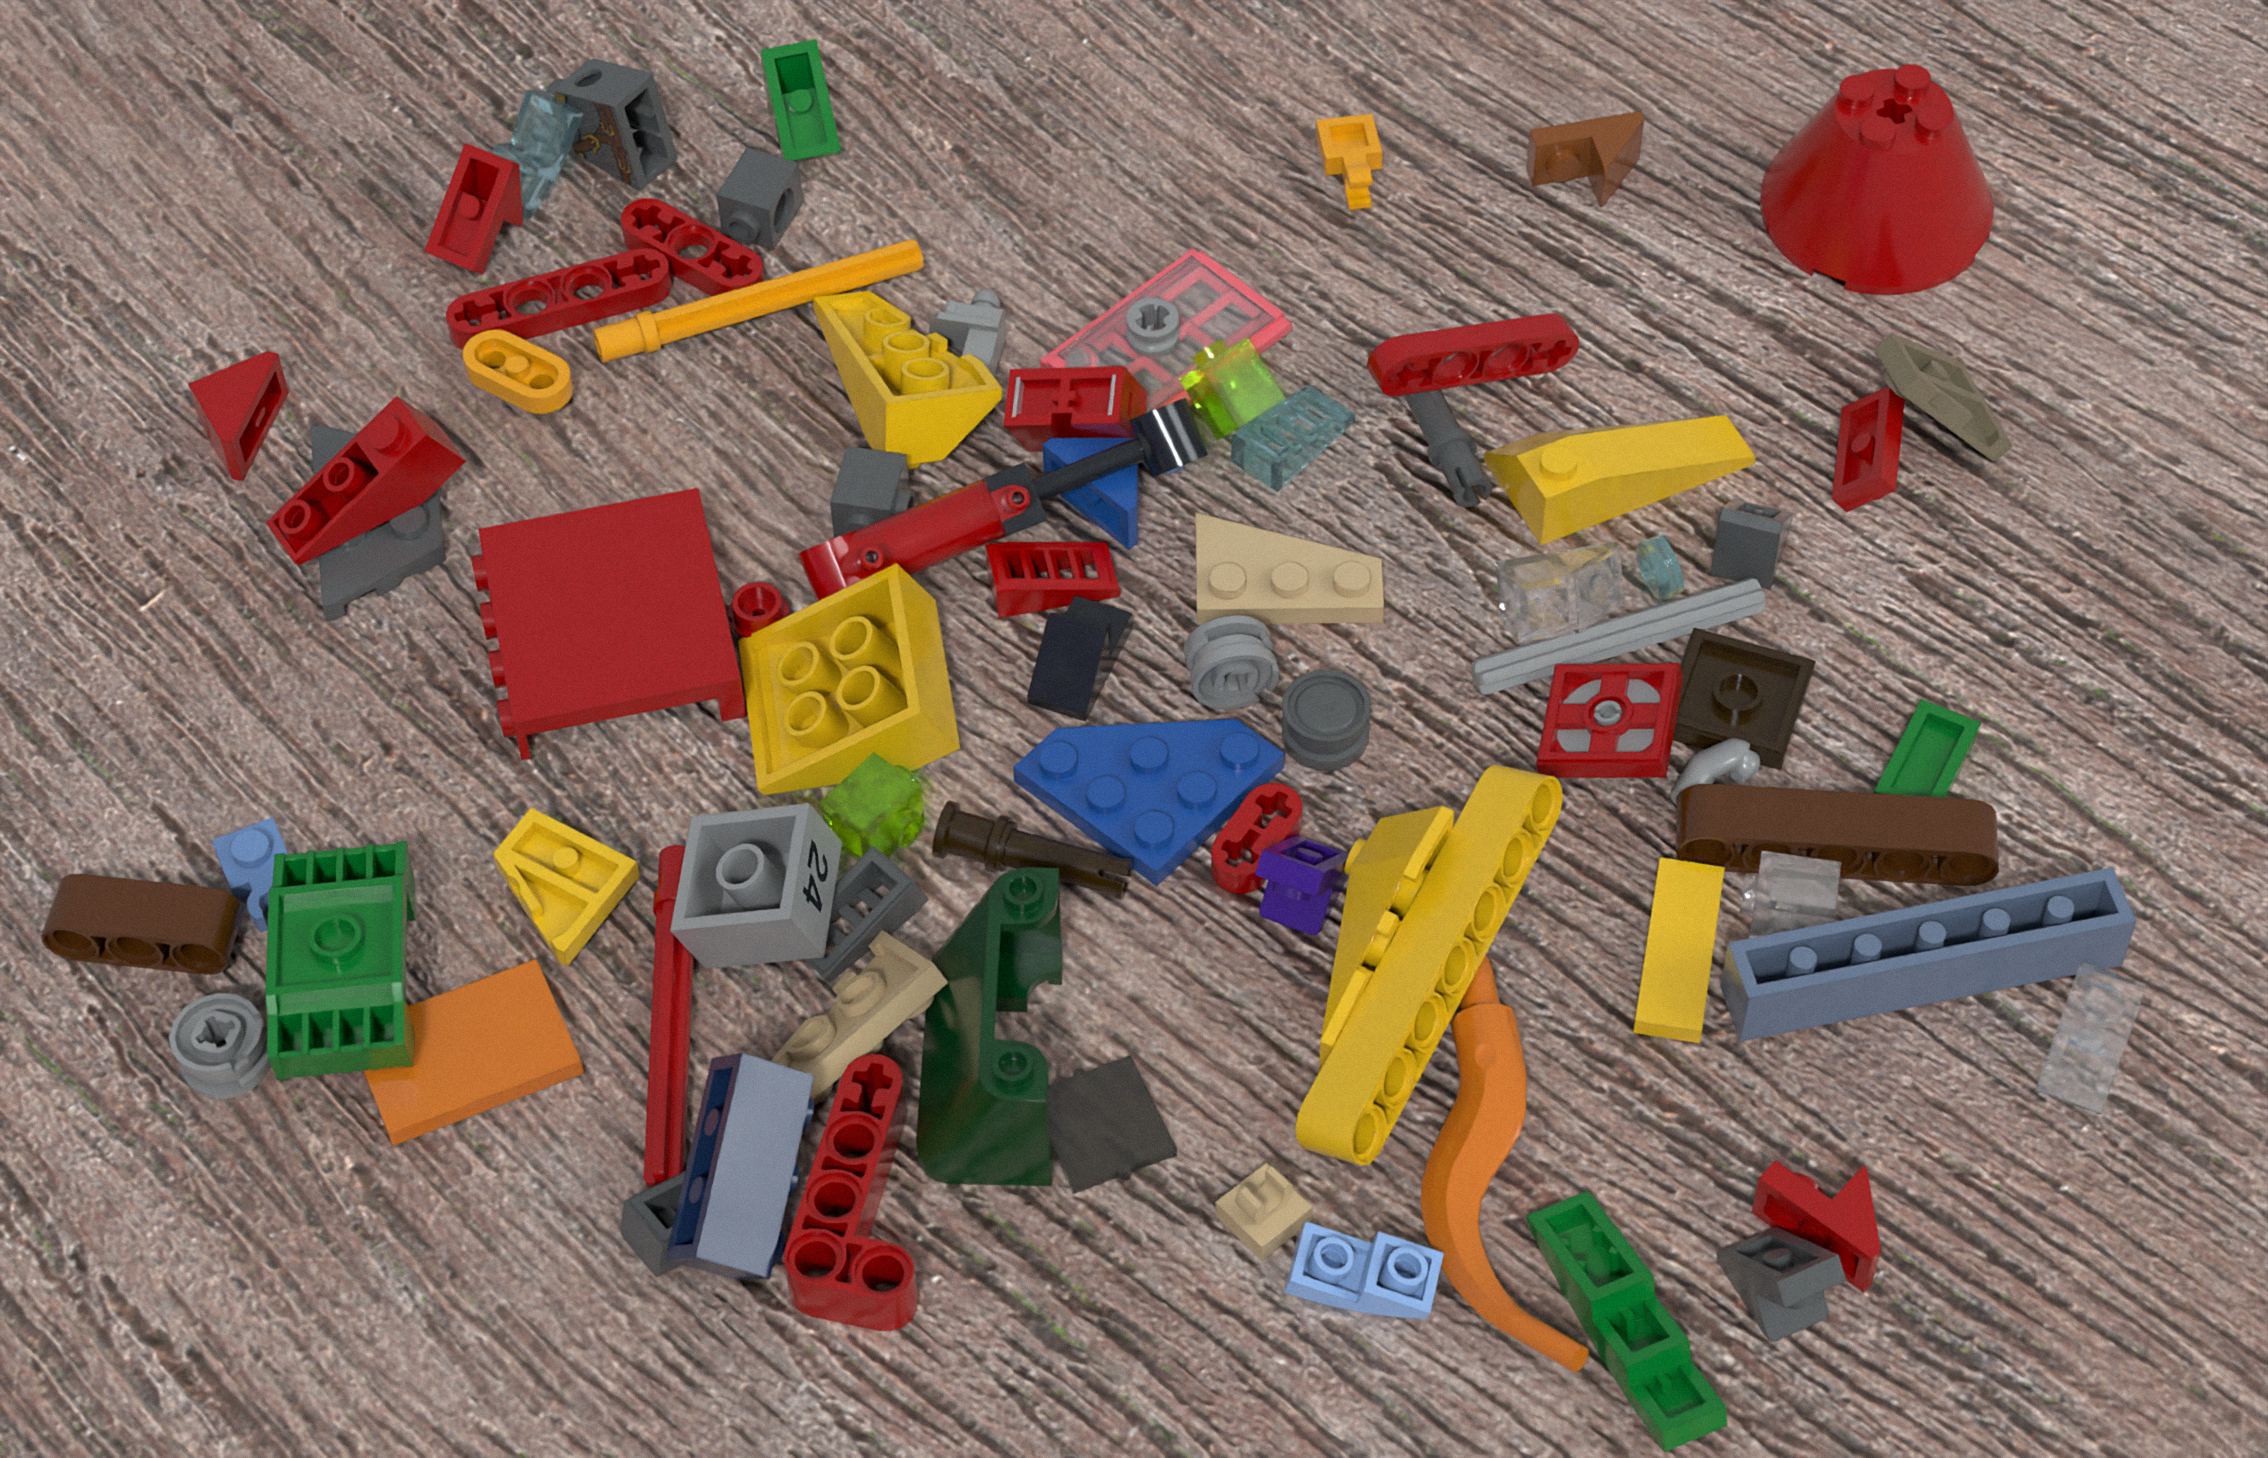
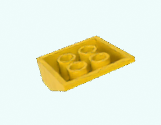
M897 563L752 633V637L738 640L757 789L764 796L903 775L960 749L936 600Z

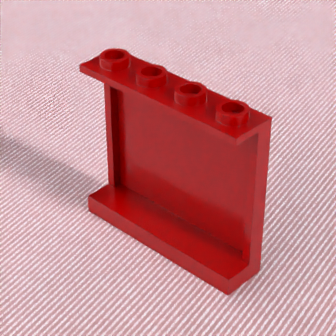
M699 488L478 529L483 554L471 556L477 591L489 590L491 601L479 603L486 640L498 638L500 648L499 650L488 651L490 668L495 689L507 687L508 699L497 701L503 737L516 736L521 760L531 759L527 735L717 699L722 722L747 717L741 677Z

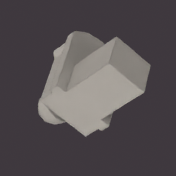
M981 289L974 295L971 304L947 300L944 312L938 311L932 316L929 326L930 334L936 332L948 340V347L964 349L962 356L969 353L985 364L995 377L1007 335L1003 309H999L1000 300L997 294L990 289Z

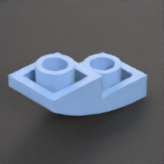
M1305 1221L1298 1233L1283 1293L1356 1312L1399 1318L1427 1319L1431 1312L1444 1253L1379 1231L1372 1242L1369 1243Z

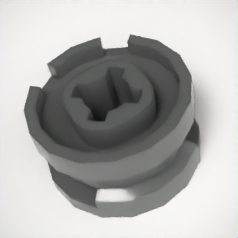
M1316 670L1303 674L1293 681L1282 698V744L1288 755L1300 765L1317 771H1335L1350 766L1358 760L1369 743L1370 697L1364 686L1351 675L1336 670Z

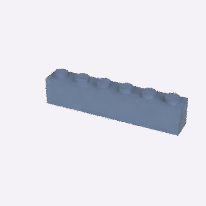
M2111 867L1729 942L1720 987L1741 1042L2122 966L2137 921L2114 868Z

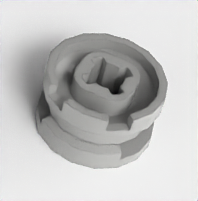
M1240 615L1218 617L1203 623L1192 631L1184 643V656L1186 665L1190 670V683L1193 695L1200 703L1210 708L1228 710L1246 707L1260 701L1259 692L1265 688L1267 691L1272 692L1279 682V669L1276 658L1272 654L1270 632L1263 622L1253 617Z
M215 993L198 998L184 1007L172 1023L169 1042L173 1057L179 1065L180 1073L193 1091L207 1098L228 1099L243 1095L258 1086L270 1071L271 1065L267 1058V1033L265 1032L260 1012L251 1001L239 995Z

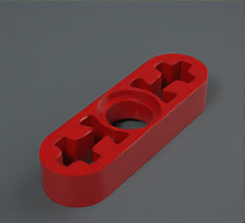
M654 198L639 199L627 205L622 211L621 226L623 238L629 250L650 248L663 253L668 260L670 274L711 297L765 281L763 263L757 253L661 200ZM690 245H700L708 249L703 256L694 259H687L678 255L681 249Z

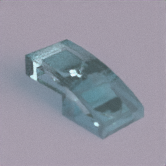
M542 89L525 91L510 143L495 144L493 154L519 164L523 221L531 219L550 190L571 148L583 112Z

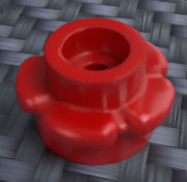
M752 582L739 588L735 592L728 608V618L733 621L732 629L743 638L752 637V633L789 616L790 613L789 605L781 597L780 592L774 586L764 582Z

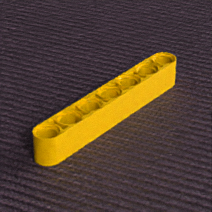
M1492 765L1484 771L1300 1107L1295 1129L1297 1141L1303 1149L1357 1165H1368L1376 1159L1558 820L1563 796L1560 782L1554 776L1501 765Z

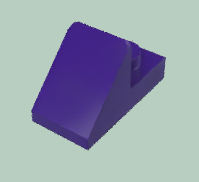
M1297 834L1262 850L1255 875L1268 879L1259 908L1260 915L1265 919L1301 932L1317 935L1327 921L1349 875L1344 873L1349 853Z

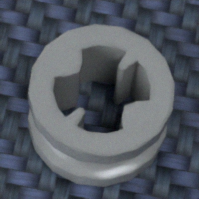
M1148 297L1138 300L1130 306L1126 313V341L1134 352L1145 357H1159L1175 349L1179 342V313L1172 303L1161 298ZM1148 324H1154V329H1157L1159 325L1163 326V328L1152 331L1151 325Z

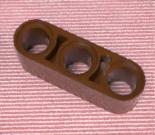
M70 874L64 876L59 882L41 935V941L54 954L75 961L215 975L223 972L228 966L244 915V906L232 894L211 887L88 874Z

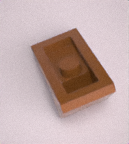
M1636 111L1530 130L1526 171L1532 186L1588 177L1600 207H1603L1640 159L1644 125L1642 112Z

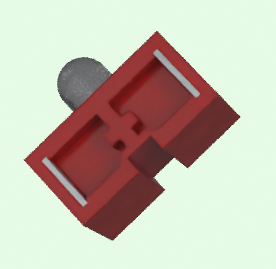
M1078 343L1067 352L1065 368L1010 369L1003 426L1028 452H1043L1042 444L1050 438H1134V431L1129 420L1146 413L1148 393L1125 366H1101L1102 359L1098 349L1089 343Z

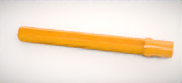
M916 240L902 241L653 314L649 310L636 313L633 318L592 329L594 343L602 363L641 352L648 354L661 350V345L811 302L813 297L835 295L921 270L924 267L923 255Z

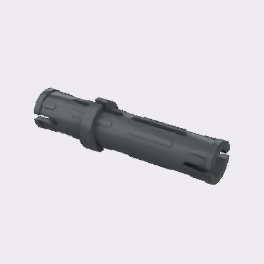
M1441 389L1404 395L1429 444L1427 455L1433 467H1436L1437 470L1445 475L1457 504L1462 507H1472L1481 503L1472 487L1474 485H1477L1482 497L1487 499L1492 492V484L1488 477L1485 476L1475 456L1477 445L1471 434L1460 428Z

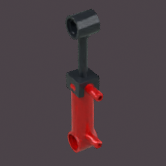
M1180 399L1129 420L1134 431L1133 439L1034 479H1031L1025 462L797 553L816 601L818 602L896 563L906 573L912 575L1044 522L1048 519L1041 502L1142 461L1148 466L1151 476L1155 477L1209 455L1187 399Z

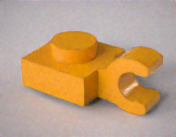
M1364 114L1316 120V141L1325 176L1343 175L1345 198L1349 210L1372 208L1368 187L1372 186L1371 170L1382 169V149L1373 115Z

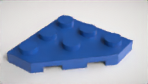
M1237 719L1056 728L1013 766L1015 783L1114 856L1133 859V870L1155 886H1158L1233 816L1252 790L1269 783L1284 769L1285 753Z

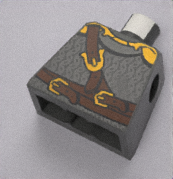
M591 59L586 61L566 79L558 78L548 86L545 93V105L549 110L560 114L570 148L573 152L628 186L641 191L678 159L653 74L598 59Z

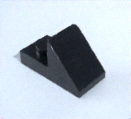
M1074 596L1065 615L1050 613L1046 621L1027 695L1028 704L1086 722L1133 629L1132 613L1078 596Z

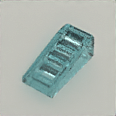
M1307 385L1253 418L1232 435L1231 462L1278 492L1355 422V414L1311 385ZM1311 407L1323 416L1327 417V419L1323 421L1319 417L1309 412L1307 409ZM1299 418L1313 428L1307 430L1296 423L1295 420ZM1286 430L1296 438L1292 440L1282 432ZM1271 442H1274L1275 444H1277V445L1280 446L1281 448L1275 449L1274 447H1272V446L1269 445V444H1270Z

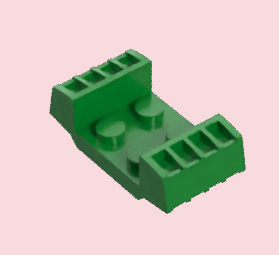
M407 841L378 846L369 844L367 847L348 849L338 847L337 850L318 852L308 850L307 853L274 854L272 887L269 888L265 998L267 1007V1058L277 1080L305 1076L315 1077L334 1073L345 1074L364 1070L374 1071L394 1067H413L415 1032L406 1003L407 921H416L415 879Z

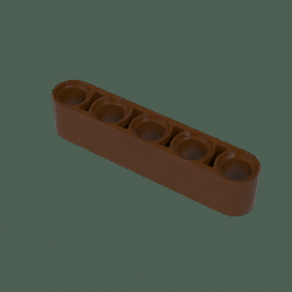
M1696 784L1685 788L1677 797V859L1725 867L1724 872L1954 886L1981 885L1994 879L1999 872L1996 811L1991 805L1979 800L1725 784Z

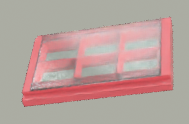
M1192 248L1041 358L1040 368L1125 366L1148 393L1146 413L1183 398L1187 399L1189 407H1191L1291 332L1292 322L1284 317V312L1204 252H1197ZM1148 297L1169 301L1176 307L1179 313V342L1174 350L1159 357H1145L1137 354L1129 347L1126 341V313L1132 304ZM1148 324L1151 325L1152 331L1163 328V326L1159 325L1157 329H1154V324Z

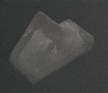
M2081 962L2035 1091L2101 1115L2148 985Z

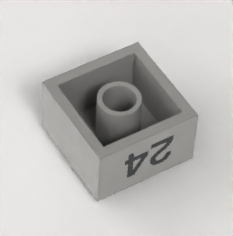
M810 803L691 816L670 931L705 969L824 957L842 848L841 840Z

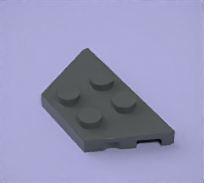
M321 425L310 426L313 475L325 466L357 434ZM440 487L423 504L319 555L322 608L326 622L335 621L345 616L343 605L373 590L380 597L400 586L407 577L422 574L446 561Z

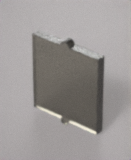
M1131 1055L1089 1071L1077 1068L1074 1070L1072 1077L1048 1085L1050 1143L1053 1145V1152L1073 1194L1118 1177L1123 1181L1131 1179L1132 1172L1177 1156V1148Z

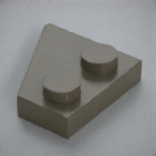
M1893 333L1888 335L1874 349L1886 368V371L1883 373L1885 382L1899 397L1912 401L1992 461L1996 462L2013 447L1962 362Z

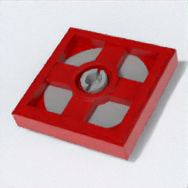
M1680 663L1555 664L1536 761L1538 772L1554 776L1555 778H1666L1683 682Z

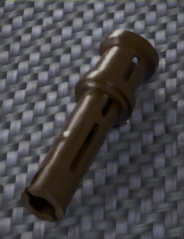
M951 800L947 801L942 809L932 846L934 857L944 859L948 854L968 858L983 863L986 871L995 874L998 871H1005L1007 866L1016 869L1059 868V881L1111 895L1119 900L1124 898L1129 883L1105 877L1104 871L1131 877L1133 870V859H1124L1049 839L1041 835L1017 830V822L1012 821V818L1009 816L1000 815L995 820L967 813L961 810L958 802Z

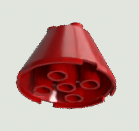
M1905 64L1898 69L1872 70L1859 75L1848 76L1841 81L1839 91L1772 159L1765 172L1760 195V212L1766 232L1777 249L1792 264L1810 276H1813L1815 270L1830 277L1845 281L1844 290L1871 295H1901L1920 292L1944 284L1957 277L1974 263L1976 253L1983 246L1986 239H1989L1994 216V205L1990 187L1949 97L1936 83L1931 81V76L1927 69L1915 64Z

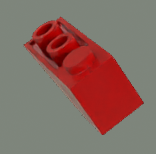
M396 396L293 495L266 524L293 562L301 565L423 504L466 460L435 421L399 396Z

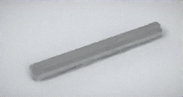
M1750 577L1485 656L1472 662L1471 675L1473 683L1480 694L1488 695L1551 676L1554 673L1555 664H1591L1691 634L1694 628L1705 630L1755 615L1764 610L1765 594L1758 580Z

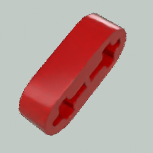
M1266 783L1256 787L1247 795L1215 838L1211 847V876L1216 885L1230 893L1247 894L1259 889L1267 881V879L1255 875L1262 850L1296 834L1299 835L1302 830V800L1295 790L1280 783ZM1276 810L1285 812L1284 817L1276 815L1271 819L1266 828L1262 829V813L1271 816ZM1249 847L1252 848L1251 863L1242 861L1237 867L1229 865V859L1238 861Z

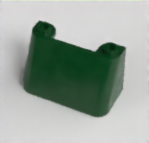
M1018 868L999 876L931 959V962L936 965L948 983L934 995L933 1002L925 1011L916 1145L919 1166L928 1177L936 1182L965 1185L1052 1186L1053 1145L1050 1143L1048 1111L1049 1077L1046 1059L1037 1048L1029 1043L994 1040L996 1012H1027L1029 996L1039 984L1049 980V985H1062L1063 940L1059 868Z

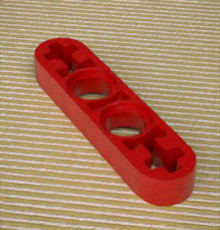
M640 248L465 294L456 298L447 308L446 321L450 339L457 348L463 351L464 346L473 336L488 330L507 331L527 340L653 306L669 296L672 289L669 263L663 253L655 249ZM647 274L649 279L641 280L640 275ZM619 280L620 288L614 289L613 281ZM593 285L603 289L597 297L592 299H579L573 296V293L583 286ZM536 300L546 304V307L536 314L526 315L516 311L522 303ZM505 311L506 318L500 320L499 312ZM478 320L480 324L470 326L469 321Z
M1549 313L1389 338L1372 351L1367 360V369L1384 394L1388 396H1401L1552 372L1566 365L1575 356L1580 342L1578 336L1563 316L1558 313ZM1506 346L1503 350H1501V351L1498 352L1497 354L1493 355L1497 350H1499V349H1501L1502 347ZM1456 353L1451 359L1442 363L1446 358Z

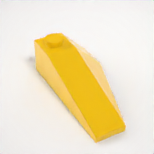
M871 291L813 297L814 312L866 441L873 450L907 454L908 470L917 468L922 463L944 460L1002 400V387L981 360L970 353L960 356V358L947 350L948 340L936 332L926 336L911 328V316Z
M1726 415L1541 432L1484 453V462L1540 545L1547 544L1752 466L1756 460V456Z
M1438 806L1380 818L1367 840L1358 838L1352 846L1344 868V873L1349 875L1320 1040L1319 1072L1453 828L1454 810L1445 806Z

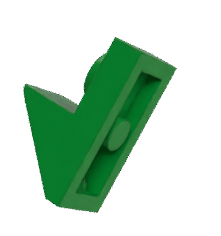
M817 39L760 50L769 116L774 118L782 158L798 163L840 154L841 148Z

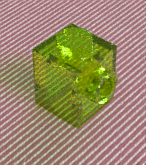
M1248 337L1229 348L1223 339L1211 344L1191 357L1197 368L1179 379L1217 441L1286 399Z
M874 752L821 800L823 820L841 840V850L857 861L872 846H875L887 858L890 857L898 848L903 849L911 845L919 836L925 824L922 786L918 779L907 768L901 765L892 766Z

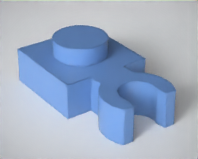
M273 817L211 840L233 896L240 901L248 898L247 908L254 926L261 933L268 930L264 914L269 906V888L272 887L274 854H288Z

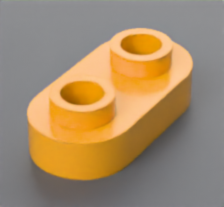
M488 330L473 336L464 346L463 361L470 382L525 411L536 414L551 413L565 406L572 397L573 384L568 364L561 357L503 330Z

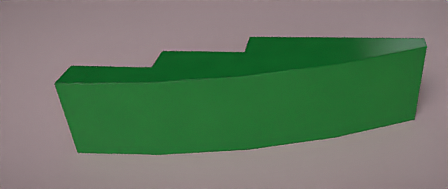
M1589 1191L1526 1215L1527 1225L1590 1341L1628 1402L1665 1453L1726 1427V1405L1691 1361L1690 1340L1655 1296L1653 1274Z

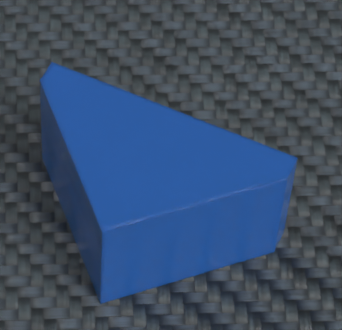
M1050 438L1042 444L1044 474L1133 438ZM1138 463L1059 495L1127 550H1130L1137 544Z

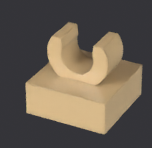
M1266 1162L1215 1202V1216L1262 1261L1298 1233L1305 1221L1309 1223L1312 1221L1313 1206L1293 1188V1185L1274 1166H1270Z

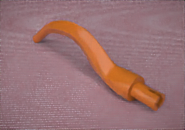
M1485 956L1460 1002L1461 1012L1454 1017L1451 1023L1457 1054L1460 1086L1456 1101L1428 1157L1422 1179L1420 1206L1425 1232L1431 1248L1444 1253L1441 1268L1452 1286L1474 1310L1506 1334L1570 1371L1578 1372L1587 1361L1588 1348L1518 1307L1499 1283L1482 1245L1479 1229L1481 1201L1491 1179L1520 1136L1526 1116L1527 1074L1516 1015L1509 1006L1500 1004L1492 964L1489 958Z

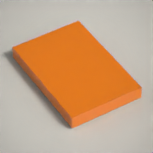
M537 959L408 1006L415 1032L413 1067H394L363 1071L392 1146L584 1074L580 1057Z

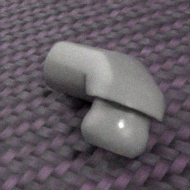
M1732 737L1699 751L1690 758L1671 791L1670 797L1675 805H1677V797L1685 788L1696 784H1713L1717 778L1727 772L1734 781L1744 782L1745 779L1752 778L1760 767L1759 755L1749 749V742Z

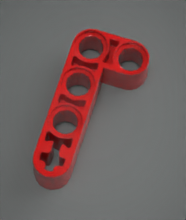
M867 1054L856 1058L848 1064L842 1075L785 1247L784 1266L792 1304L801 1313L814 1318L876 1331H894L903 1328L913 1319L917 1312L918 1294L915 1268L911 1256L900 1246L869 1238L905 1126L907 1114L903 1075L900 1067L891 1058L881 1054ZM871 1106L872 1115L865 1113V1107ZM855 1151L868 1153L857 1159L844 1157ZM836 1209L849 1211L846 1215L838 1218L824 1216ZM817 1268L830 1270L827 1275L819 1278L805 1276L806 1273ZM884 1282L898 1285L895 1289L887 1292L872 1290L874 1286Z

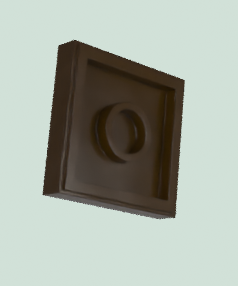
M1694 628L1680 665L1683 682L1673 741L1706 749L1731 737L1743 739L1750 743L1749 749L1759 755L1760 765L1781 770L1814 674L1816 661Z

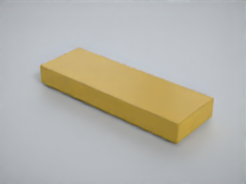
M1660 857L1633 1033L1700 1044L1725 867Z

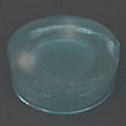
M1658 535L1638 543L1636 548L1638 566L1652 595L1662 601L1684 591L1682 572L1667 540L1662 535Z

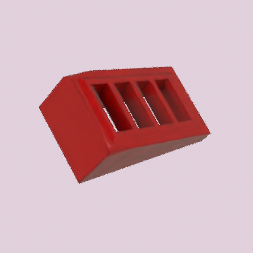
M1000 542L985 545L987 574L998 618L1066 607L1070 605L1074 596L1094 602L1120 597V589L1107 542ZM1094 564L1098 578H1086L1083 566ZM1070 568L1072 578H1061L1059 570ZM1047 572L1048 578L1036 577V574Z

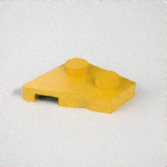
M533 808L528 810L493 853L497 870L558 962L566 967L640 877L637 861Z

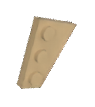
M1195 513L1197 625H1202L1218 617L1232 615L1253 617L1264 624L1383 623L1384 595L1381 558Z
M883 930L868 946L875 954V957L858 976L855 972L847 971L832 988L837 997L831 1009L825 1015H818L805 1020L771 1060V1062L815 1075L811 1091L814 1106L828 1096L833 1088V1083L843 1075L848 1064L858 1057L876 1054L882 1047L885 1037L906 1019H912L923 1013L933 1002L934 995L948 983L933 962Z

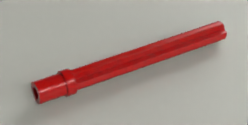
M683 845L668 846L660 851L658 884L653 898L656 929L643 1175L644 1182L649 1188L685 1172L694 956L670 931L686 847Z

